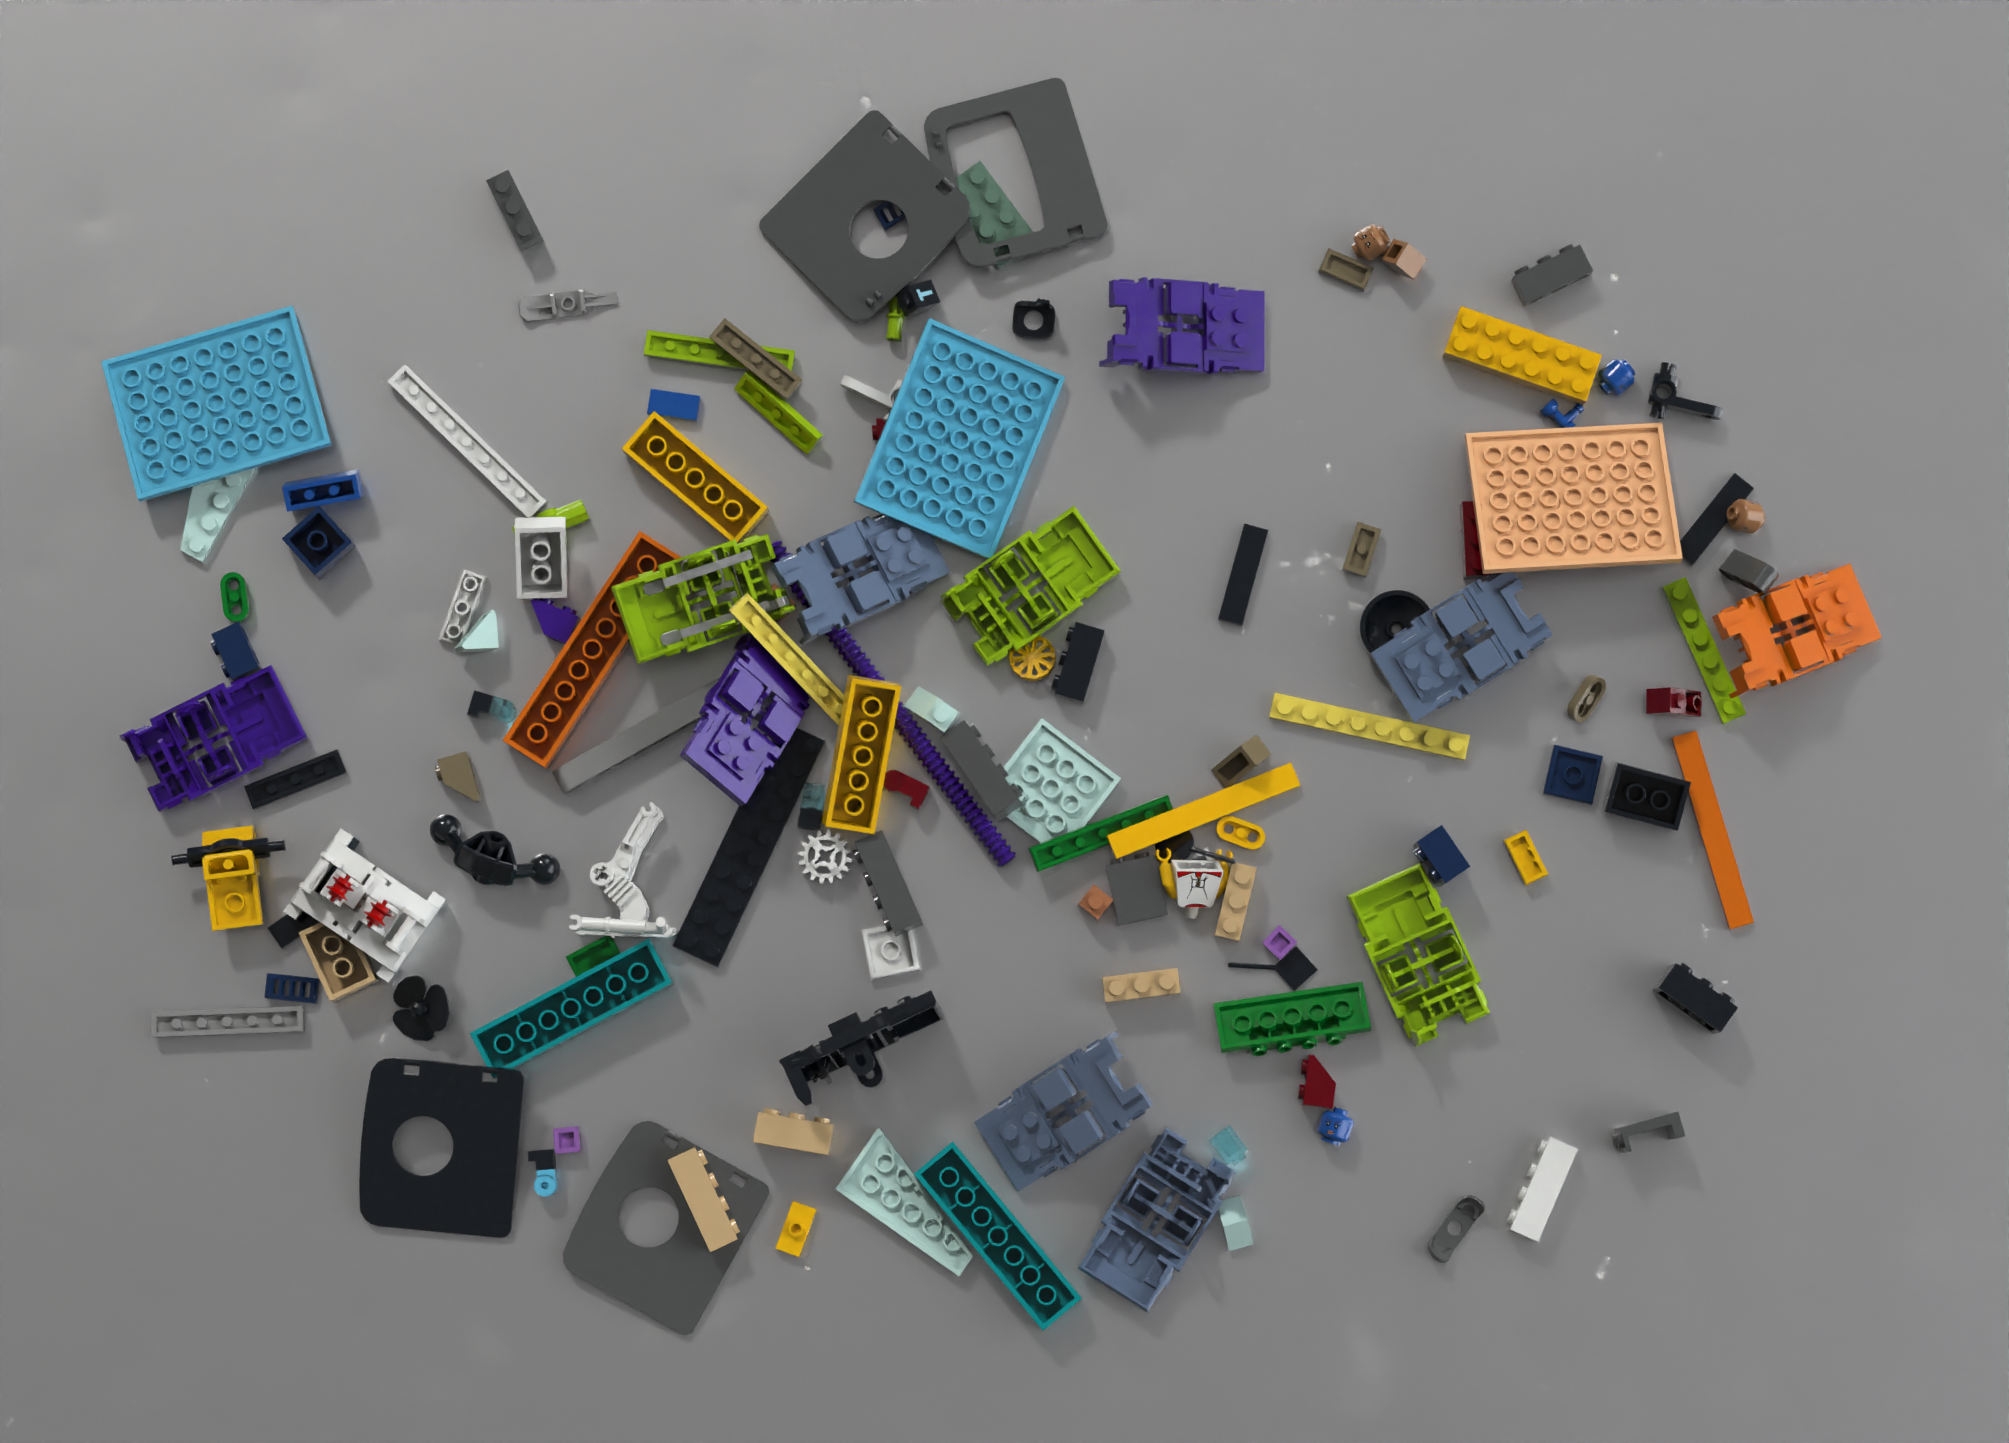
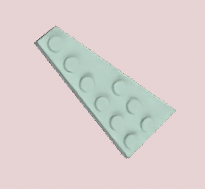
M256 468L192 486L180 548L182 552L202 563L205 561Z
M878 1127L840 1181L836 1190L957 1276H960L972 1259L973 1254Z

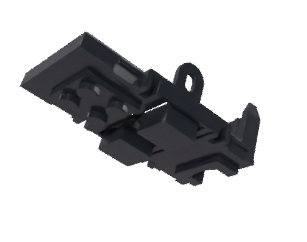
M930 990L913 998L906 996L898 1000V1005L890 1009L886 1006L874 1012L875 1016L870 1017L869 1020L864 1022L861 1021L857 1012L828 1025L832 1037L819 1041V1044L816 1046L812 1044L803 1051L799 1050L780 1059L779 1062L785 1070L796 1097L805 1106L812 1104V1094L807 1082L812 1080L816 1083L819 1078L824 1079L827 1084H830L832 1079L829 1073L846 1065L850 1066L860 1083L865 1087L871 1088L880 1084L883 1073L874 1053L944 1018L941 1007L932 991ZM873 1069L874 1077L872 1079H868L866 1077V1074L871 1072Z

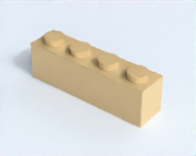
M696 1147L668 1159V1163L709 1251L712 1252L737 1240L736 1234L740 1230L735 1219L729 1220L725 1212L729 1210V1206L724 1196L718 1197L715 1188L719 1185L713 1172L708 1174L704 1167L705 1164H708V1161L703 1151H697Z

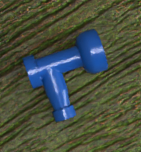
M1553 398L1539 412L1544 417L1550 416L1561 428H1569L1575 426L1572 421L1578 414L1584 411V408L1581 404L1577 403L1573 409L1563 416L1557 409L1558 402Z

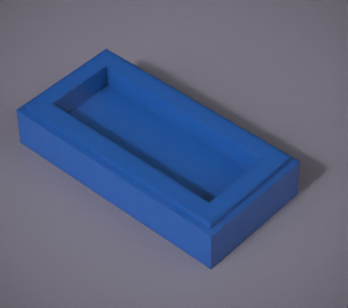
M651 389L647 414L651 415L655 411L662 417L697 422L700 396Z

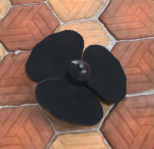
M419 975L406 977L398 983L393 994L394 1002L401 1008L409 1009L396 1011L393 1015V1022L404 1035L414 1040L429 1041L434 1038L435 1031H442L447 1025L450 1015L449 999L445 989L439 984L432 985L425 996L427 985L424 978Z

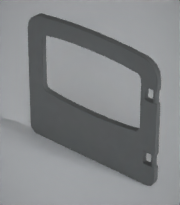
M1051 78L941 107L932 111L926 117L924 133L930 162L957 188L958 185L948 149L947 128L1000 113L1011 115L1033 173L1042 209L1044 228L1037 232L983 245L979 243L968 219L954 236L962 258L969 265L987 267L1006 260H1013L1069 245L1073 242L1095 238L1106 232L1108 227L1106 216L1064 81L1060 78ZM943 182L937 186V189L945 197L951 192ZM1081 226L1083 234L1069 237V229ZM1008 247L1009 254L995 256L994 249Z

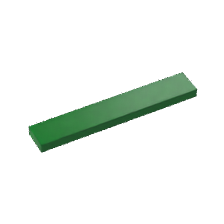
M1166 794L1031 846L1028 850L1035 869L1039 872L1109 845L1107 835L1170 811L1173 807L1169 796Z

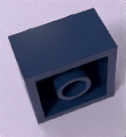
M320 506L314 509L282 538L318 579L356 547Z
M1442 825L1413 845L1415 848L1412 851L1419 863L1424 862L1429 868L1427 874L1434 884L1439 883L1440 886H1443L1470 867Z

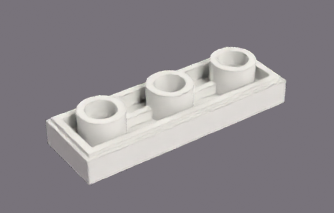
M463 569L438 640L457 646L469 632L487 577ZM460 605H467L465 612H459Z

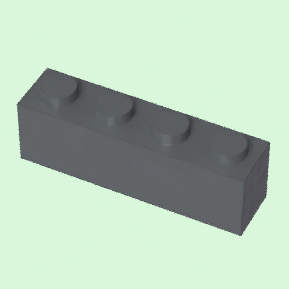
M963 720L940 736V738L999 822L1023 805L1019 799L1022 793L1015 783L1010 785L1005 778L1009 774L1001 763L996 766L992 760L995 754L987 743L984 746L981 744L978 738L982 735L975 725L969 726Z
M878 831L856 841L857 849L853 850L858 864L864 863L867 871L863 873L868 887L873 885L877 894L873 895V899L878 910L883 908L887 917L882 919L887 931H893L895 936H899L922 926L923 923L883 831Z

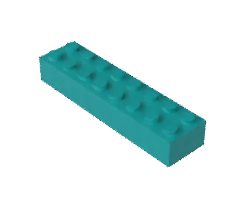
M647 939L476 1029L470 1035L487 1067L515 1069L674 985L652 941ZM490 1073L493 1078H497L498 1074Z
M953 1141L914 1173L1043 1331L1082 1299Z

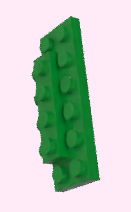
M1363 982L1213 1003L1221 1053L1246 1050V1053H1252L1253 1056H1263L1267 1053V1050L1277 1049V1052L1285 1053L1292 1050L1294 1046L1302 1045L1303 1049H1311L1321 1042H1327L1328 1045H1337L1342 1042V1039H1346L1348 1034L1371 1031Z

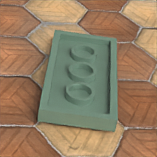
M978 161L956 177L959 190L970 203L969 220L979 243L988 245L1033 233L1032 229L981 161ZM1008 247L994 249L995 256L1009 254ZM1011 259L999 262L995 265L999 270L1007 263H1009Z

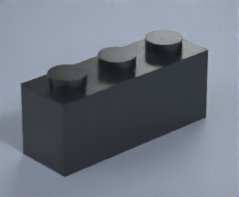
M1078 622L1075 623L1074 628L1069 627L1065 641L1070 642L1067 652L1062 650L1058 665L1063 666L1061 674H1055L1051 689L1055 690L1054 696L1080 704L1084 703L1105 630Z

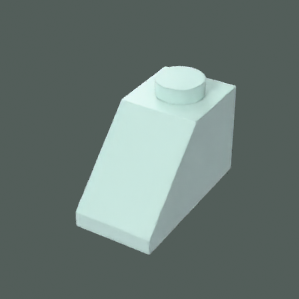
M919 686L904 705L905 708L942 734H945L959 716L957 710Z

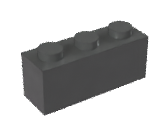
M509 170L486 180L521 252L544 241Z
M1570 244L1560 249L1559 255L1553 258L1547 255L1537 261L1538 265L1530 269L1527 265L1514 272L1515 276H1513L1511 282L1524 307L1592 274L1593 269L1581 245L1573 247Z

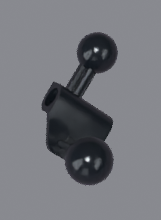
M441 814L431 822L430 835L434 842L442 846H449L455 853L454 864L469 873L478 883L510 886L516 878L531 877L534 882L540 885H548L559 877V861L549 853L537 854L531 859L530 863L516 864L512 845L507 837L500 832L483 831L463 842L460 838L462 833L461 824L453 815Z

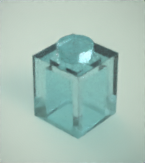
M1230 1125L1209 1140L1226 1165L1232 1162L1235 1166L1246 1158L1244 1152L1248 1149Z

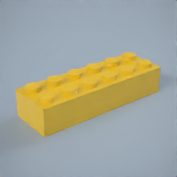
M1460 306L1442 357L1569 402L1579 403L1583 406L1589 395L1602 355Z
M655 411L621 448L625 455L728 542L736 539L737 544L742 543L743 539L747 538L769 512L768 507Z
M848 675L821 821L826 827L875 834L901 686L898 683Z

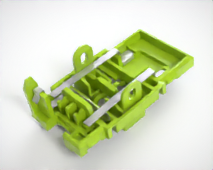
M768 534L759 537L755 535L743 539V542L739 544L734 539L657 566L658 571L656 572L651 570L639 574L638 578L611 586L637 664L663 655L668 657L680 653V650L684 648L688 653L749 632L741 623L742 631L737 632L738 621L729 611L732 607L731 601L717 604L716 597L722 594L736 591L737 597L732 598L734 605L748 593L773 620L783 618L785 614L795 611L794 605L791 606L786 588L772 591L763 563L776 557ZM715 550L718 561H716V558L711 551ZM688 559L687 562L683 563V569L685 571L683 572L680 565V561ZM721 569L725 581L732 580L733 586L714 592L713 587L719 586L722 583V576L719 570ZM686 580H688L693 594L706 590L707 594L687 601L685 596L689 595L690 591ZM709 599L711 606L700 610L699 614L702 623H700L697 612H691L689 606ZM703 631H706L707 637L710 640V642L706 641Z

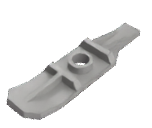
M586 290L524 296L518 303L519 315L526 322L587 315L597 307L617 305L618 296L617 292L593 294ZM566 299L573 301V305L570 308H566L563 305Z

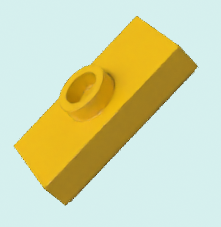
M1527 830L1503 840L1525 886L1548 875Z
M792 1201L775 1249L800 1257L817 1209Z

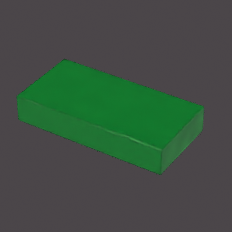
M604 936L565 957L577 977L620 954V951L611 936Z

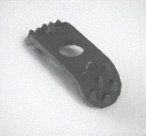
M1466 1195L1457 1202L1428 1244V1251L1435 1260L1440 1263H1447L1460 1241L1477 1218L1485 1211L1483 1201L1476 1196ZM1452 1221H1458L1461 1224V1231L1457 1235H1451L1448 1232V1224Z

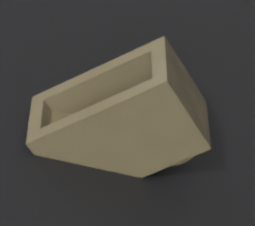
M1255 735L1240 745L1212 768L1211 771L1224 788H1228L1272 754L1260 738Z
M465 751L437 759L439 766L435 767L438 781L443 780L446 786L477 803L482 801L469 753Z

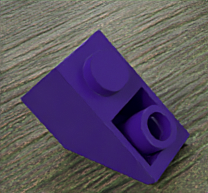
M532 598L531 603L543 634L547 638L565 645L581 620L579 616H576L577 611L567 606H563L562 609L553 606L554 601L548 598Z

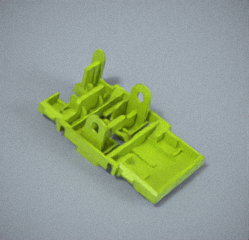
M1072 506L1051 522L1047 521L1041 525L1034 534L1029 530L963 577L965 580L963 584H958L941 595L940 602L954 622L966 615L982 637V639L973 643L972 647L986 666H989L994 661L998 662L1008 655V651L1012 649L1015 652L1019 651L1022 646H1026L1074 612L1076 608H1080L1083 605L1081 602L1083 598H1089L1098 591L1097 588H1100L1121 573V570L1075 506ZM1013 547L1019 553V555L1024 560V562L1033 574L1039 571L1042 575L1039 578L1032 581L1031 583H1029L1026 587L1022 584V582L1029 578V572L1026 570V568L1021 563L1016 554L1012 550H1010ZM991 562L993 563L988 567V572L993 577V579L998 584L1003 593L1007 594L1015 587L1018 589V592L1016 594L1012 595L1003 603H1001V601L998 599L1001 596H1003L1002 593L999 591L997 586L994 584L992 579L984 570V567L989 565ZM1045 580L1048 585L1044 587V590L1062 615L1058 617V613L1042 591L1032 597L1028 591ZM1020 596H1023L1026 601L1017 607V612L1034 635L1029 633L1013 609L1008 612L1005 608Z
M1422 863L1346 896L1357 919L1358 929L1362 937L1366 938L1367 943H1364L1363 947L1368 953L1367 955L1392 1010L1396 1014V1019L1402 1018L1405 1023L1403 1027L1409 1039H1412L1415 1047L1438 1037L1435 1029L1438 1027L1436 1023L1457 1013L1461 1014L1465 1024L1490 1014L1486 1005L1488 1003L1482 989L1479 990L1477 983L1481 982L1478 972L1448 907H1441L1440 903L1442 901L1436 888L1433 889ZM1453 929L1455 935L1449 933L1445 936H1442L1434 941L1425 944L1423 948L1427 957L1424 959L1422 958L1420 951L1413 939L1419 937L1421 942H1424L1441 933ZM1408 941L1418 960L1411 964L1408 955L1403 954L1380 964L1378 967L1376 965L1377 962L1406 950L1404 943ZM1465 955L1467 964L1438 976L1440 983L1434 985L1426 964L1430 963L1437 974L1462 963ZM1421 967L1429 988L1424 989L1422 984L1391 997L1390 994L1417 983L1419 979L1415 969Z

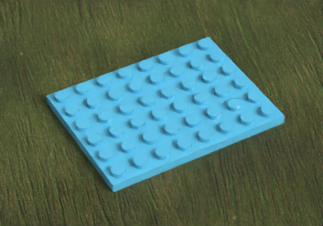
M293 306L101 361L139 502L332 446Z
M927 319L853 502L983 558H991L996 551L1065 377L933 319Z

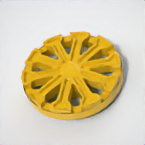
M1041 636L1033 640L1031 648L1027 644L1026 646L1024 645L1025 650L1021 648L1017 652L1014 649L1010 650L1009 663L1012 671L1018 677L1027 681H1037L1045 678L1052 672L1056 663L1055 649L1047 639ZM1042 642L1043 644L1037 648V643ZM1046 648L1050 649L1049 652H1043ZM1014 653H1018L1022 656L1014 657L1013 655ZM1045 658H1051L1052 660H1051L1050 662H1048V661H1046V660H1044V659H1045ZM1022 662L1018 667L1014 665L1015 663ZM1040 665L1047 667V670L1043 671ZM1027 667V673L1023 674L1022 671ZM1033 669H1036L1037 675L1032 674Z

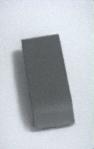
M1733 549L1718 568L1729 580L1757 593L1763 592V595L1767 593L1780 576L1778 571L1766 562L1736 549Z

